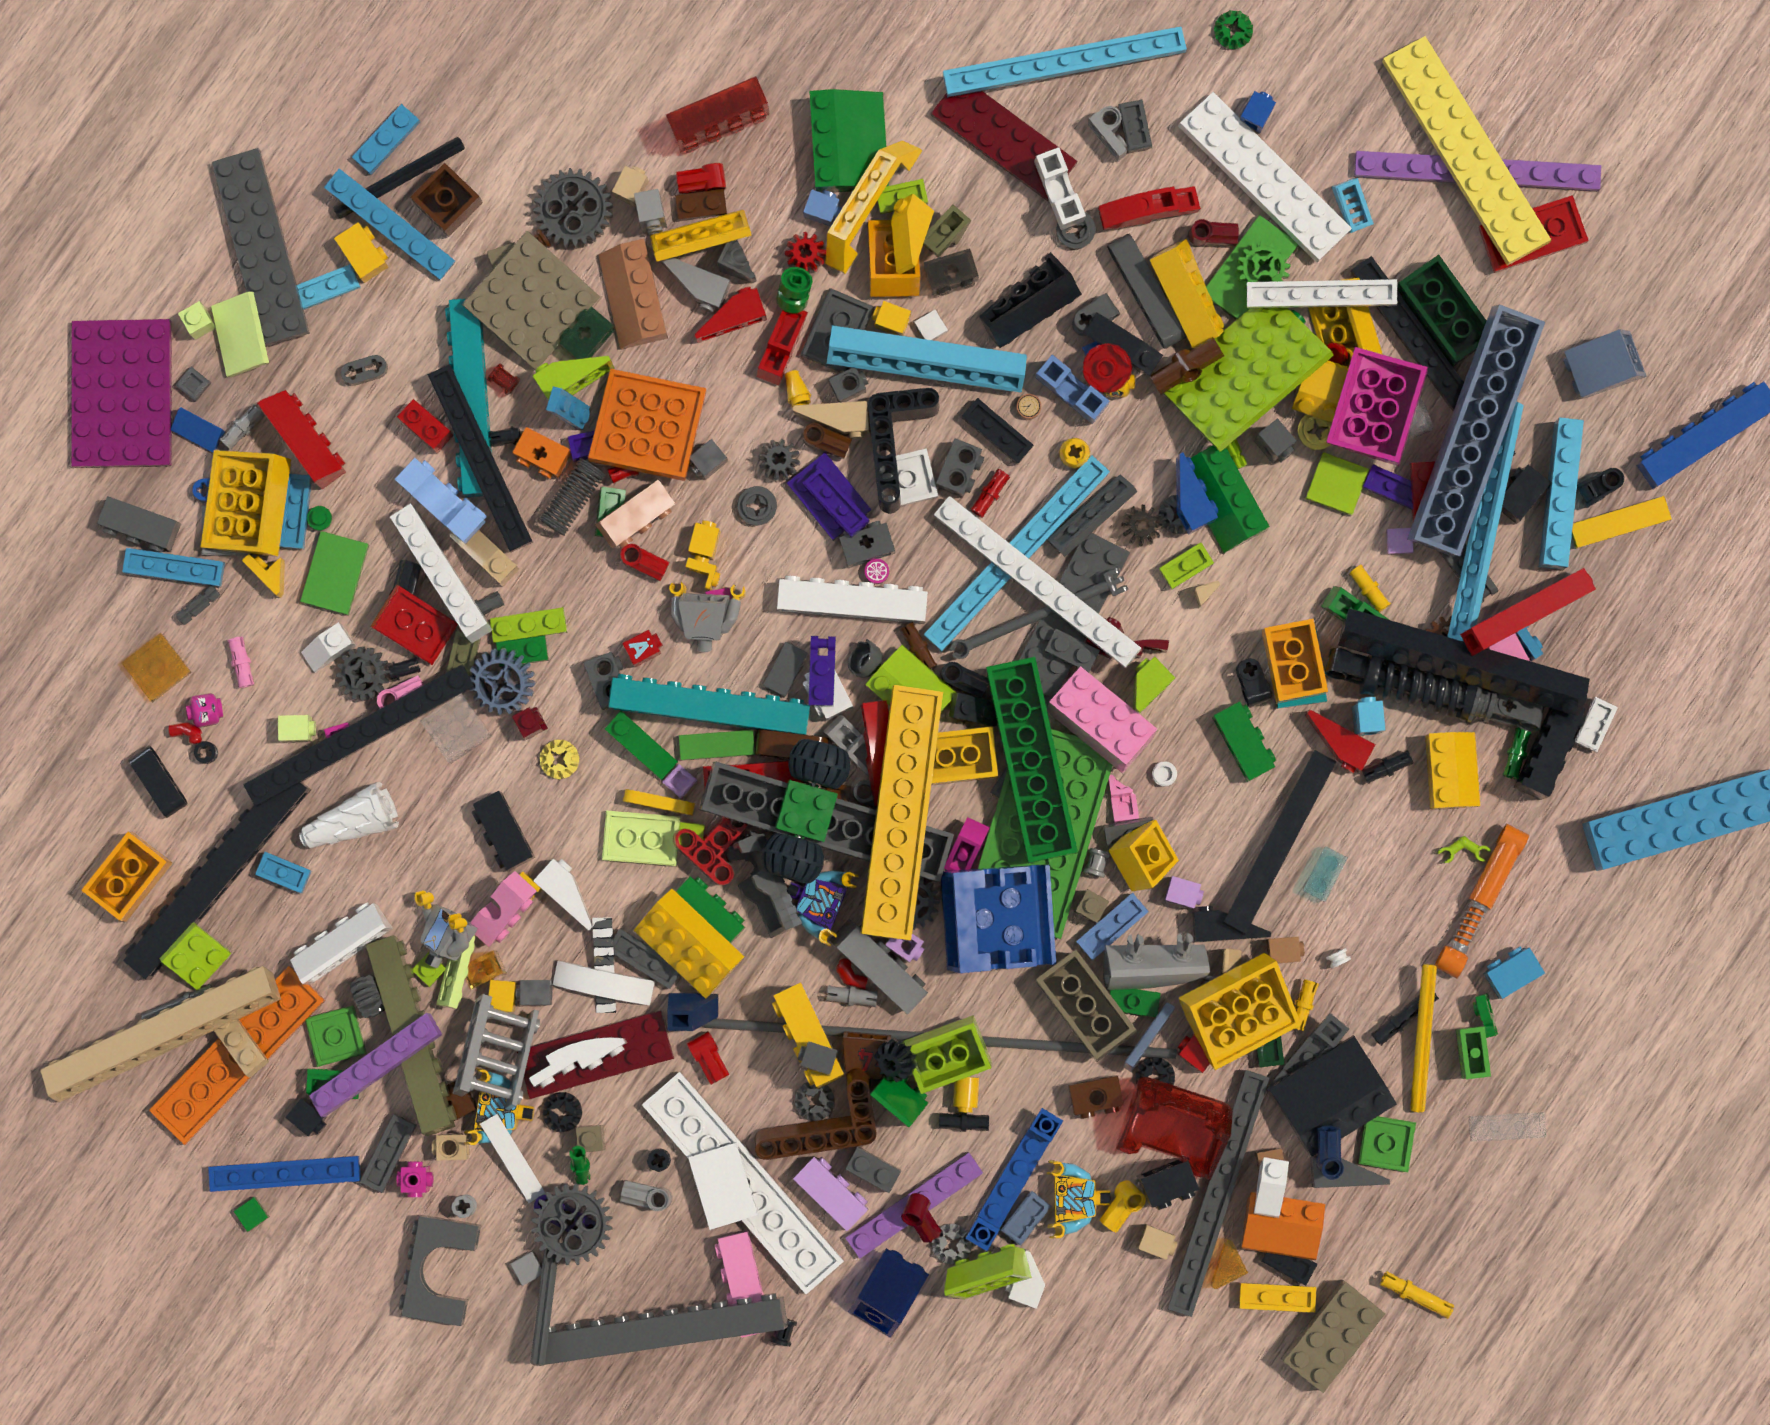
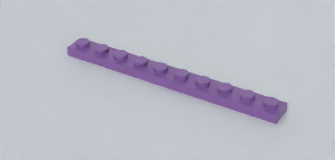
M1356 151L1354 177L1456 183L1443 160L1438 155ZM1502 159L1518 187L1583 191L1600 190L1601 165Z

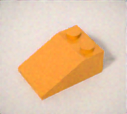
M868 220L870 297L919 296V258L916 267L899 275L896 272L891 220Z

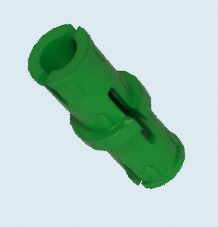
M1520 728L1515 729L1511 748L1507 750L1509 756L1503 772L1504 777L1515 780L1519 779L1523 759L1527 757L1525 751L1531 732L1520 730Z
M575 1146L572 1148L573 1152L571 1150L569 1152L571 1158L570 1169L574 1173L576 1183L585 1185L591 1179L589 1172L590 1162L586 1157L585 1149L581 1146Z

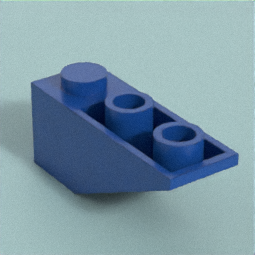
M1182 452L1176 458L1177 515L1188 535L1213 523L1218 518V508L1213 500L1209 501L1205 493L1207 489L1202 479H1197L1193 471L1195 466L1190 457H1185Z

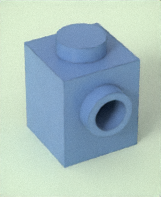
M811 190L803 211L804 218L831 227L842 210V207H839L840 201L836 198L837 195L823 190L822 193Z

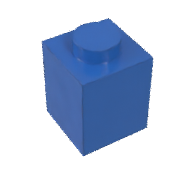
M1254 91L1240 120L1252 130L1261 133L1276 102L1273 101L1271 95L1262 91L1260 93Z

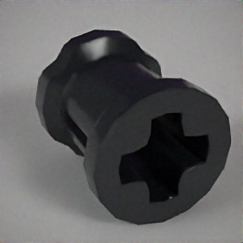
M660 1148L650 1152L647 1159L649 1168L657 1172L664 1171L671 1163L668 1151ZM656 1153L659 1156L665 1157V1160L662 1162L663 1167H660L659 1164L654 1165L653 1160L656 1158Z
M787 1318L788 1327L784 1330L774 1331V1335L770 1337L769 1341L791 1347L792 1342H790L793 1327L797 1325V1321Z

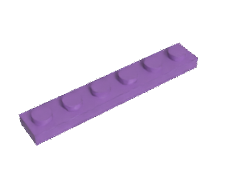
M426 1013L309 1095L319 1115L326 1117L440 1037L442 1033L431 1013Z
M968 1152L846 1237V1240L859 1259L908 1226L901 1219V1215L912 1193L926 1196L931 1203L928 1209L930 1211L983 1174L982 1170Z

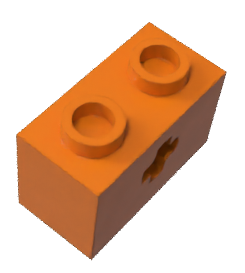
M528 427L523 431L512 452L517 457V463L527 468L530 465L539 468L538 473L548 479H551L552 476L559 478L571 456L569 448ZM543 450H545L544 452L547 456L545 458L541 457L539 460H537L538 457L536 456V453H541Z

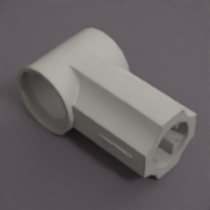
M625 1180L620 1202L650 1208L654 1211H662L671 1205L672 1195L664 1187L658 1188ZM657 1192L665 1196V1204L663 1206H658L654 1202V1195Z

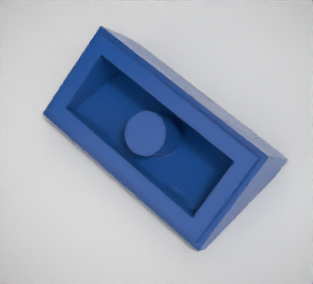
M179 407L171 427V431L214 453V450L217 449L221 442L219 439L226 433L223 429L182 407Z

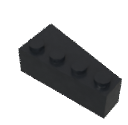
M1549 708L1521 769L1519 779L1516 780L1513 788L1539 800L1550 797L1558 774L1562 772L1566 763L1565 757L1567 752L1571 751L1576 741V738H1574L1575 733L1584 724L1586 716L1583 714L1586 708L1582 709L1579 716Z

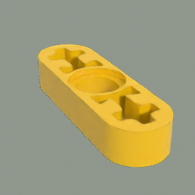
M625 789L623 802L693 816L695 803L629 789Z

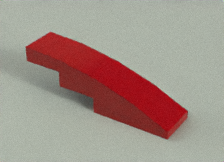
M887 700L862 703L861 705L865 726L863 734L868 755L866 764L874 806H877L889 718Z

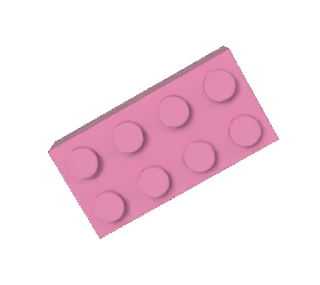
M1081 666L1049 701L1047 712L1121 773H1124L1151 742L1157 731L1155 726Z

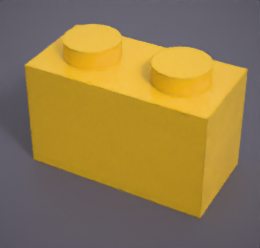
M358 222L334 238L364 283L389 268L385 262L388 257L381 246L376 248L372 243L375 237L368 226L362 228Z

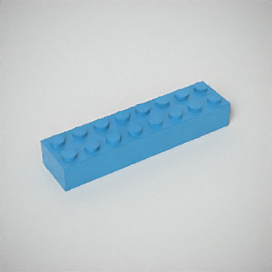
M1770 769L1582 823L1596 871L1770 822Z

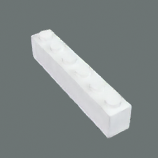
M410 503L390 516L468 640L474 643L491 632L493 629L412 504Z
M785 576V580H779L777 610L780 612L925 624L928 592L923 591V587L908 586V590L898 589V585L884 584V588L874 587V583L859 582V586L849 585V581L835 580L834 584L824 583L825 579L810 578V582L800 581L798 576Z

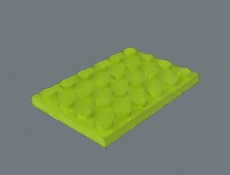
M1250 308L1226 328L1219 337L1215 338L1224 357L1202 369L1201 375L1196 380L1188 383L1183 381L1163 394L1221 452L1334 355L1288 308Z

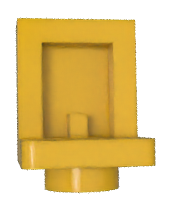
M695 555L694 559L688 557L685 566L687 570L708 576L705 586L706 591H711L712 587H717L721 573L717 572V566L709 564V559Z

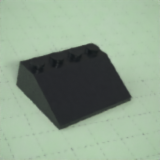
M1354 1035L1268 1087L1302 1146L1311 1157L1318 1154V1128L1328 1125L1339 1127L1342 1139L1397 1105L1386 1084Z

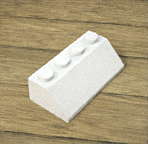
M368 902L355 910L357 914L351 919L348 917L341 919L335 924L337 928L332 932L328 933L327 930L314 938L316 942L310 947L304 945L294 952L295 957L290 961L302 984H313L364 949L366 944L376 941L393 929L377 904L373 903L370 905Z

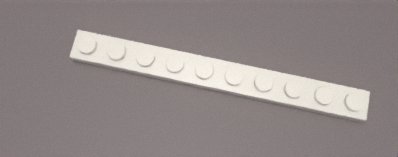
M949 496L935 512V518L1124 668H1127L1141 651L1140 646L952 497Z

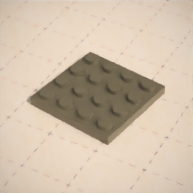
M525 231L462 303V306L536 370L598 301L600 296L530 232Z

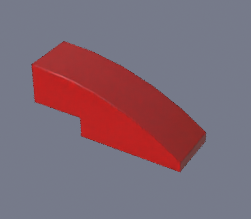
M782 310L758 366L756 377L778 386L780 385L808 312L803 310L799 313H789Z

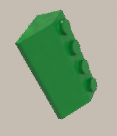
M1212 445L1190 458L1195 466L1193 471L1197 479L1201 478L1206 486L1207 491L1205 493L1209 501L1213 500L1218 508V518L1208 526L1223 553L1236 548L1269 529L1268 522L1227 448L1219 452Z

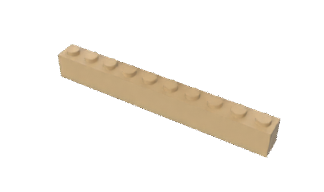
M264 966L254 967L245 975L230 978L225 984L217 988H209L204 991V994L195 998L185 999L180 1005L160 1011L159 1015L150 1019L140 1020L137 1025L129 1029L119 1030L112 1037L97 1040L92 1046L84 1050H76L69 1057L52 1061L47 1067L41 1069L47 1095L57 1102L64 1101L281 1000L273 973Z

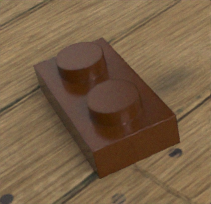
M724 189L675 195L679 221L727 214Z

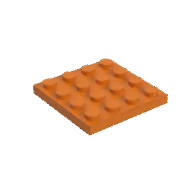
M610 369L589 452V462L685 481L707 389Z

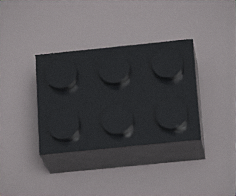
M1183 1157L1136 1176L1146 1197L1147 1204L1152 1208L1156 1207L1158 1210L1171 1206V1200L1176 1198L1181 1199V1201L1196 1196L1194 1191L1199 1190L1189 1161Z

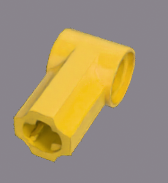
M1129 1180L1122 1181L1116 1186L1114 1192L1116 1198L1099 1219L1103 1225L1115 1233L1118 1232L1132 1212L1141 1210L1146 1203L1145 1195Z

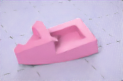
M1110 775L1108 782L1114 823L1139 819L1136 795L1133 793V790L1116 780V777Z

